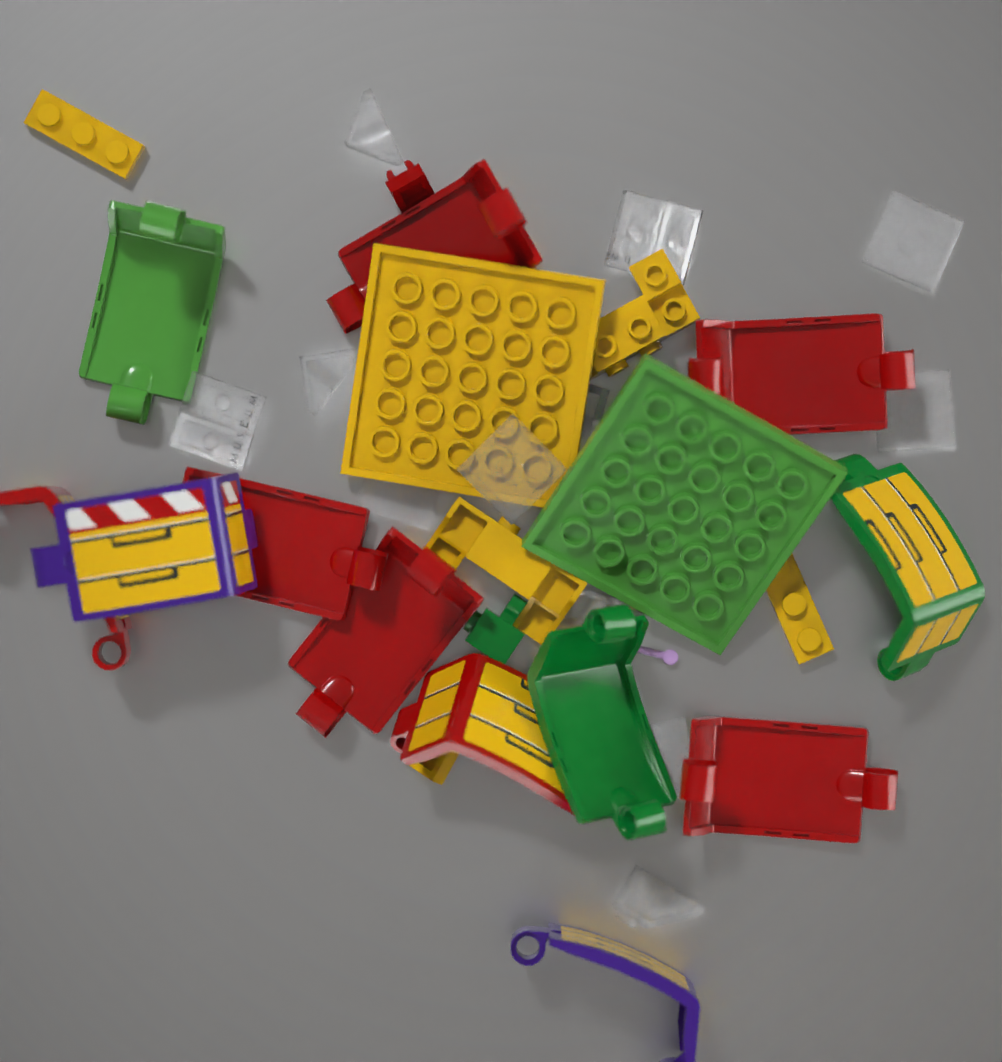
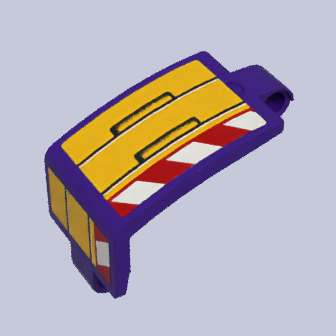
M237 472L196 481L56 504L53 507L59 544L30 548L37 587L66 584L74 622L229 597L255 589L258 586L252 548L259 546L254 516L251 509L245 510L240 479Z

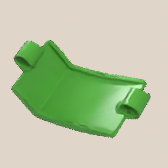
M111 200L108 206L109 237L79 368V376L85 380L112 386L106 409L107 417L145 425L153 395L185 403L192 401L225 256V227L187 218L186 211L180 208L146 201L143 208Z

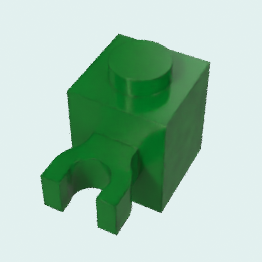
M514 593L500 616L487 607L482 614L476 610L463 628L469 633L465 641L488 657L505 664L525 635L524 632L514 627L513 623L527 602Z

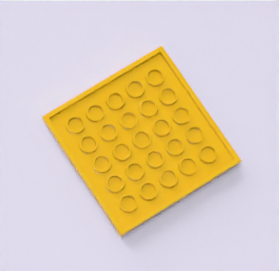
M374 243L340 474L543 508L579 454L606 280Z

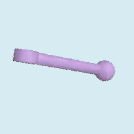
M640 646L637 652L663 659V662L667 665H673L678 660V654L674 650L663 652Z

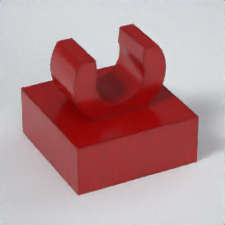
M410 160L404 161L407 170L395 176L391 169L386 172L388 181L385 184L401 213L435 194L419 163L414 166Z

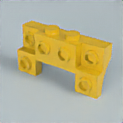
M663 248L629 267L643 295L600 318L591 380L605 372L608 377L620 373L629 367L627 360L638 354H641L643 357L645 353L650 356L663 348L661 341L696 323V320H700L699 314Z
M458 496L426 546L454 567V569L458 568L464 557L468 558L527 598L528 602L513 623V626L542 645L547 634L556 630L588 583L523 548L522 538L517 535L521 528L501 516L497 522Z

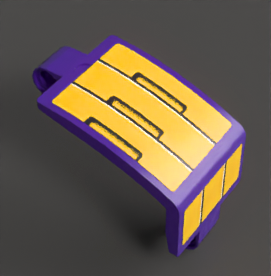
M548 923V927L522 926L513 933L510 941L511 954L514 960L521 965L531 966L540 962L544 957L546 943L549 940V946L621 972L661 991L679 1002L677 1019L679 1049L683 1052L677 1057H667L659 1062H695L700 1003L693 984L686 976L627 945L577 928ZM525 936L534 937L539 943L538 950L531 955L522 954L517 949V942Z

